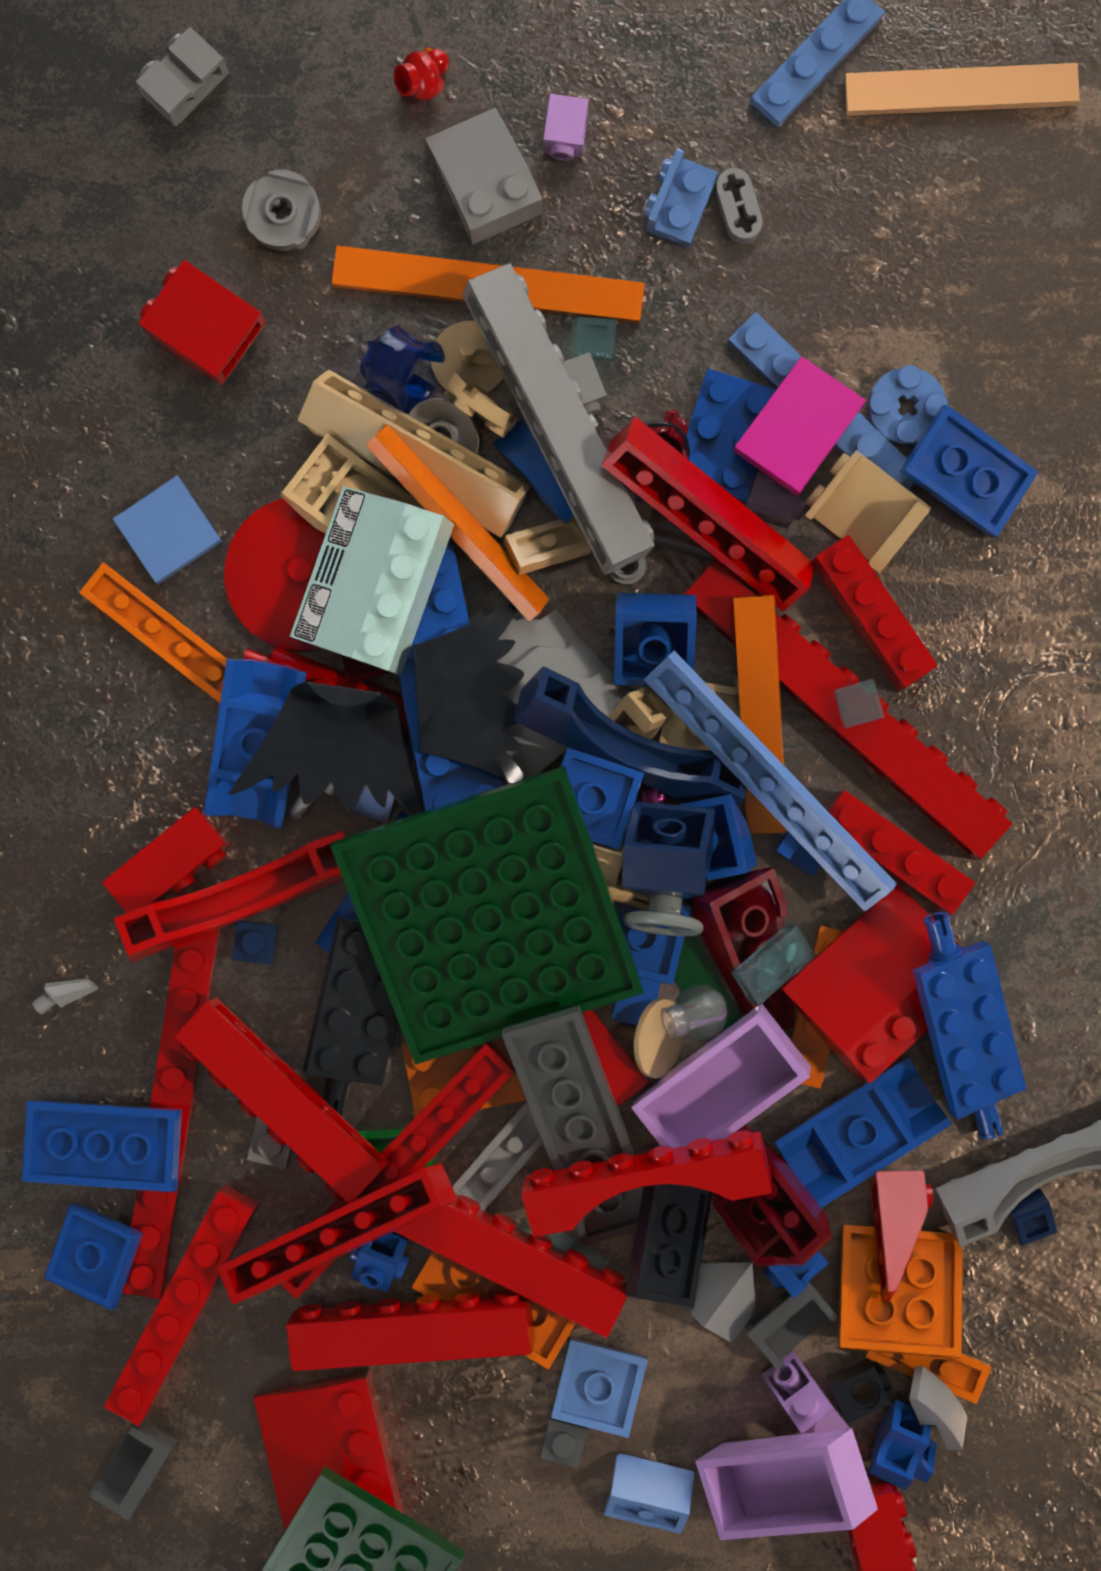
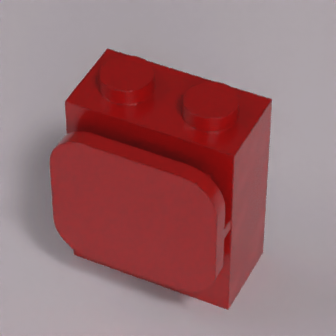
M184 259L179 267L174 266L168 271L162 284L164 288L156 299L151 298L146 302L140 312L141 320L138 324L147 335L162 344L167 351L223 386L267 322L259 310Z

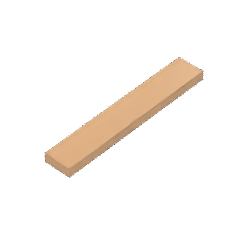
M1078 63L846 73L844 76L846 116L1077 106L1080 101Z

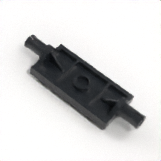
M338 916L303 1071L307 1075L327 1078L323 1099L341 1116H344L350 1083L360 1082L379 1086L383 1085L398 1020L359 919Z

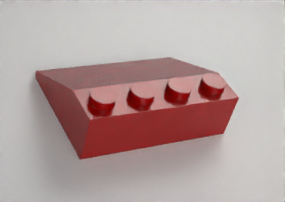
M896 884L888 895L867 911H864L780 988L853 1076L868 1083H872L928 1031L913 970L927 964L929 952L932 950L927 929L923 922V919L929 914L899 884Z
M370 1367L254 1395L253 1398L284 1531L324 1466L404 1513Z

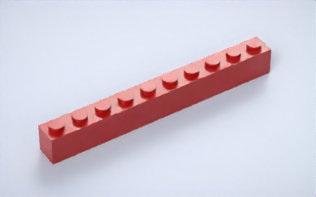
M715 559L684 595H696L697 614L736 648L733 598L762 595L755 589L751 591L740 581L742 578ZM776 613L780 688L973 860L982 859L1013 824L1005 817L1008 811L995 799L990 797L986 800L976 791L978 784L966 773L960 771L956 774L947 766L948 757L937 747L930 745L927 748L916 738L919 732L909 722L902 718L898 722L887 712L890 708L889 705L874 692L870 695L865 693L858 686L860 680L852 671L845 666L839 669L828 660L831 654L824 646L816 640L809 643L799 634L801 627L790 616L783 614L780 617Z

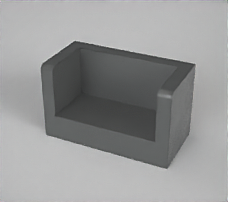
M809 1281L806 1289L795 1298L785 1289L750 1319L744 1328L748 1336L775 1368L779 1370L784 1366L781 1358L828 1318L834 1323L839 1317Z
M145 1419L140 1426L133 1423L130 1424L125 1437L99 1480L88 1494L91 1498L128 1521L138 1508L178 1441Z

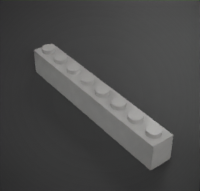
M511 263L468 280L462 297L603 574L606 575L646 557L655 546L653 543V530L645 519H641L635 507L636 499L633 491L601 466L607 449H605L599 437L600 428L597 420L592 414H587L581 402L582 393L580 387L574 379L569 378L564 369L562 352L556 344L551 343L546 333V322L542 313L538 309L534 310L528 298L529 291L524 278L520 274L516 275Z

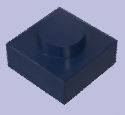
M237 921L232 960L274 964L278 925Z

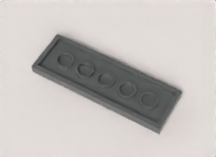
M580 1005L503 1028V1040L554 1170L569 1168L570 1165L579 1161H590L591 1163L607 1161L612 1156L621 1153H628L631 1156L635 1155ZM643 1187L622 1192L602 1202L586 1214L576 1225L583 1246L635 1232Z

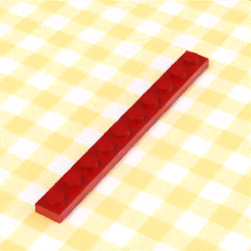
M220 928L175 945L150 1108L182 1109L178 1190L174 1192L137 1190L131 1227L143 1232L122 1294L161 1299L164 1293L199 1062L190 1060L181 1051L180 1046L182 1044L175 1038V1035L204 1003L209 1001Z

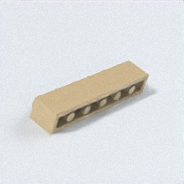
M329 369L313 381L297 420L306 425L313 434L320 437H325L326 434H329L358 457L374 464L381 473L393 476L365 445L388 424L489 534H495L499 537H502L514 523L532 487L530 484Z

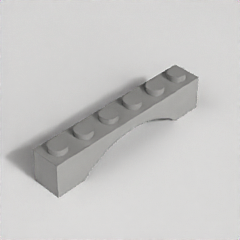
M1101 1120L1095 1122L1090 1127L1072 1134L1061 1135L1050 1143L1035 1149H1026L1015 1157L999 1163L988 1164L977 1172L962 1178L951 1179L944 1185L935 1188L941 1212L959 1247L997 1233L1009 1213L1021 1200L1037 1188L1057 1178L1073 1173L1101 1169Z

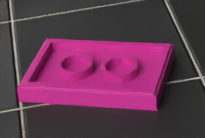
M801 356L736 444L733 452L798 496L864 406L866 400Z

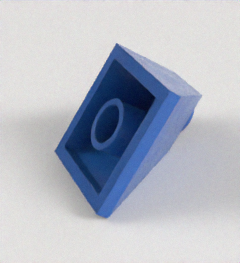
M731 794L678 804L680 806L715 809L714 846L707 881L748 873L758 865L749 826Z

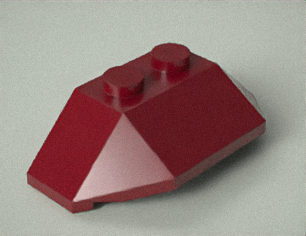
M745 1124L743 1127L736 1131H749L751 1133H755V1131L748 1124ZM763 1139L772 1174V1194L731 1201L713 1192V1206L755 1265L802 1266L832 1238L829 1220L787 1162Z

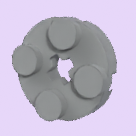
M289 170L268 172V176L261 178L258 182L255 180L251 183L244 194L242 215L248 231L259 244L268 249L276 251L302 249L316 233L321 220V206L316 192L310 186V183L298 173ZM281 202H287L288 209L292 211L291 214L285 216L284 219H277L276 214L271 212L272 208L280 207Z

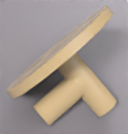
M475 321L455 323L446 328L436 339L431 352V366L436 380L445 390H447L446 385L454 373H457L460 378L463 376L487 393H491L503 381L504 377Z
M665 998L656 999L645 1008L637 1026L625 1023L618 1025L616 1035L619 1039L633 1041L635 1061L643 1075L651 1078H661L676 1063L682 1047L684 1026L681 1011L674 1001Z

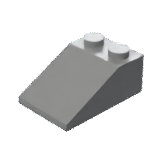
M496 108L425 138L472 245L543 214L541 194L523 156Z

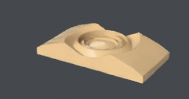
M329 434L325 435L280 495L315 529L325 534L343 486L416 507H422L412 496Z

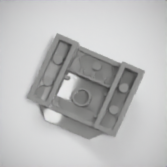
M556 609L541 620L532 619L529 621L526 618L513 617L506 630L498 638L499 640H515V644L497 662L514 666L524 672L521 681L510 691L502 694V696L509 698L516 704L518 703L521 689L543 666L579 683L586 696L606 716L628 694V691L622 685H614V675L604 666ZM519 723L502 728L503 731L512 735L523 748L522 751L506 752L515 761L526 778L541 774L567 748V746ZM501 778L502 786L511 784Z

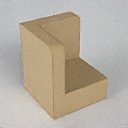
M646 686L628 693L608 717L617 724L624 723L631 732L652 740L674 714L650 686Z

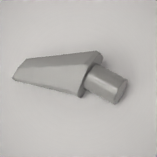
M88 978L45 983V993L32 1002V1005L39 1014L43 1015L55 1004L62 1008L98 990V986Z

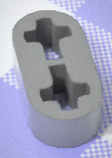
M728 168L718 177L715 187L716 199L729 237L736 243L749 244L755 241L760 234L763 224L762 214L748 174L742 169ZM728 180H733L735 185H742L738 193V202H735L731 191H724ZM738 211H743L747 222H754L751 225L750 232L745 233L742 227H735L739 221Z

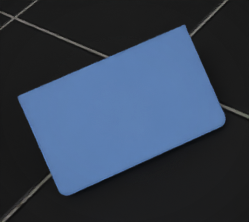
M620 1453L615 1460L612 1485L605 1502L604 1516L681 1534L690 1514L695 1474L691 1470Z

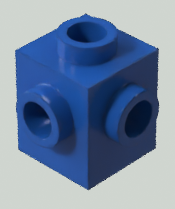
M391 1232L353 1250L349 1260L355 1262V1266L350 1278L361 1282V1284L368 1288L388 1292L393 1278L401 1281L409 1261V1257L402 1255L408 1238L396 1232Z

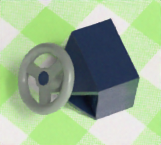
M635 801L623 844L622 887L648 895L650 900L649 911H635L625 914L623 917L625 926L645 933L666 936H696L703 932L704 926L699 920L681 915L682 899L705 894L714 846L715 809Z

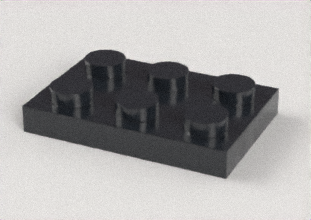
M673 1184L643 1187L625 1296L694 1308L713 1192L692 1186Z

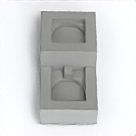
M915 1366L909 1400L920 1425H936L946 1450H963L968 1417L963 1406L953 1392L935 1374L924 1366Z

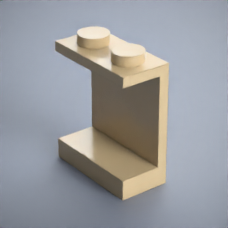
M858 450L851 457L843 453L830 470L835 475L834 479L827 488L819 484L805 502L811 507L805 516L810 520L815 518L841 539L850 535L863 556L869 560V565L880 574L929 513L931 507Z

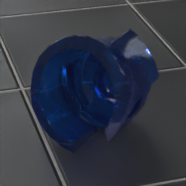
M399 325L388 329L376 339L367 341L368 350L360 364V372L367 381L364 386L365 391L389 396L403 412L408 414L417 404L427 400L432 395L436 387L424 378L413 374L408 381L407 379L419 359L438 363L445 361L443 348L438 342L416 340Z

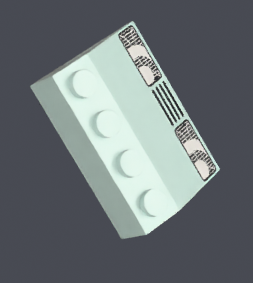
M343 486L290 637L401 676L454 524L443 515Z

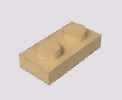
M574 516L567 523L558 519L505 535L504 546L518 575L591 553V548Z

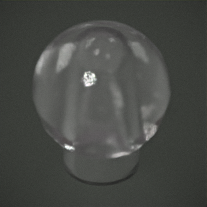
M707 985L688 987L677 996L673 1005L661 1010L663 1027L671 1039L683 1035L694 1040L710 1039L721 1032L728 1017L725 999L716 989Z

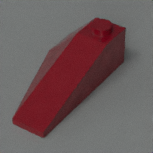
M768 867L718 879L706 886L704 895L687 898L689 906L692 907L691 911L694 919L699 920L704 926L701 935L744 1015L762 1003L783 1031L795 1025L793 1003L780 989L791 979L787 975L786 954L790 953L789 940L785 939L784 917H788L787 902L774 868Z

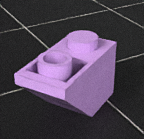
M793 1350L782 1358L783 1367L777 1370L773 1365L761 1374L801 1434L850 1428Z

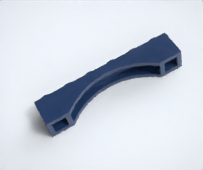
M545 666L521 689L513 719L514 722L571 749L643 772L642 783L684 803L727 794L732 795L737 805L745 799L746 786L711 750L675 747L631 732L601 712L586 696L579 683Z

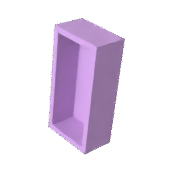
M761 1003L669 1071L665 1076L638 1094L631 1108L660 1146L676 1148L686 1146L691 1141L701 1138H707L711 1141L724 1139L810 1078L811 1066Z
M852 1428L721 1443L695 1461L720 1540L853 1530L878 1510Z

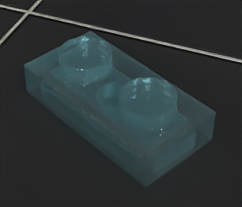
M788 923L731 973L749 1001L759 1006L816 955L798 926Z

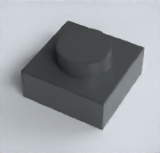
M549 1416L540 1459L579 1469L588 1428L552 1419Z

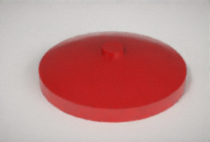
M283 498L270 502L256 510L242 523L235 533L225 559L224 582L226 593L238 619L251 633L265 643L291 652L322 651L325 649L292 638L290 634L326 534L315 529Z

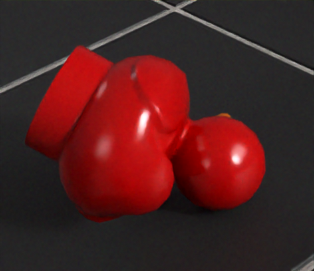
M425 47L423 51L411 52L406 56L403 63L397 65L394 69V83L398 92L404 97L412 95L414 98L422 101L433 99L444 88V80L440 76L448 70L449 58L441 49H431L429 47Z

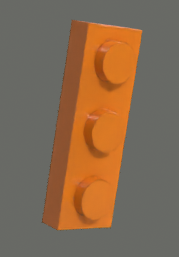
M864 1351L863 1353L866 1358L911 1377L914 1375L915 1366H924L942 1380L954 1395L975 1404L978 1403L992 1368L989 1363L963 1352L962 1357L959 1359Z

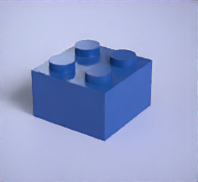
M617 593L614 685L649 686L644 679L674 650L694 670L697 617L696 595Z

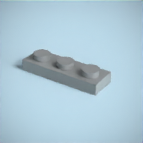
M527 1101L524 1102L452 1185L457 1198L459 1195L467 1196L478 1202L481 1206L480 1210L484 1211L543 1144Z

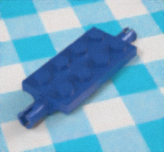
M947 912L933 913L934 921L931 920L929 915L923 919L932 949L929 952V960L926 965L914 969L913 974L949 1112L956 1119H961L974 1113L979 1137L987 1140L996 1138L994 1129H996L998 1136L1004 1133L996 1103L1027 1088L991 944L980 941L968 947H960L955 943L950 915Z

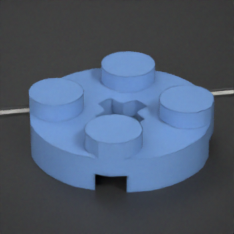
M908 365L889 371L877 381L870 392L868 400L869 422L891 444L896 446L899 444L916 446L940 407L948 405V400L936 378L916 366ZM899 399H912L916 403L914 410L917 413L912 416L907 412L902 416L898 412L901 406L898 401Z

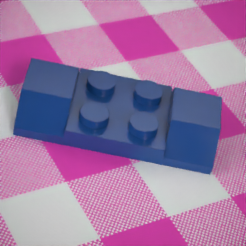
M227 659L203 815H232L260 820L275 828L281 829L283 827L288 789L290 788L291 781L282 789L274 792L272 788L275 774H272L244 791L232 795L228 793L266 738L287 699L289 691L294 686L306 681L307 672L292 666L253 659Z
M906 1056L883 1071L872 1083L864 1082L774 1142L787 1164L820 1208H822L943 1131L952 1123L932 1097L918 1075L910 1057Z

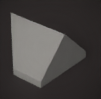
M752 1262L701 1263L694 1308L682 1307L704 1328L731 1343L735 1341L756 1313Z

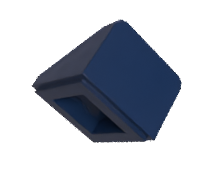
M1037 1188L1021 1200L1008 1215L1020 1246L1057 1233L1050 1203L1040 1188Z

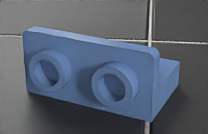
M677 148L673 159L665 158L657 179L663 182L658 195L650 194L643 216L648 217L646 231L689 248L718 179L719 172L684 159V151Z

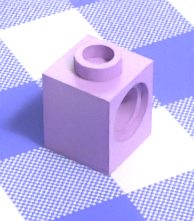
M550 94L543 139L544 153L550 154L552 158L562 161L572 160L573 157L582 158L589 99Z

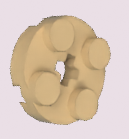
M457 373L453 374L446 385L447 390L444 394L454 401L453 405L470 417L476 414L485 422V426L503 438L508 431L511 432L520 419L508 407L504 410L500 408V404L495 397L463 376L460 378Z

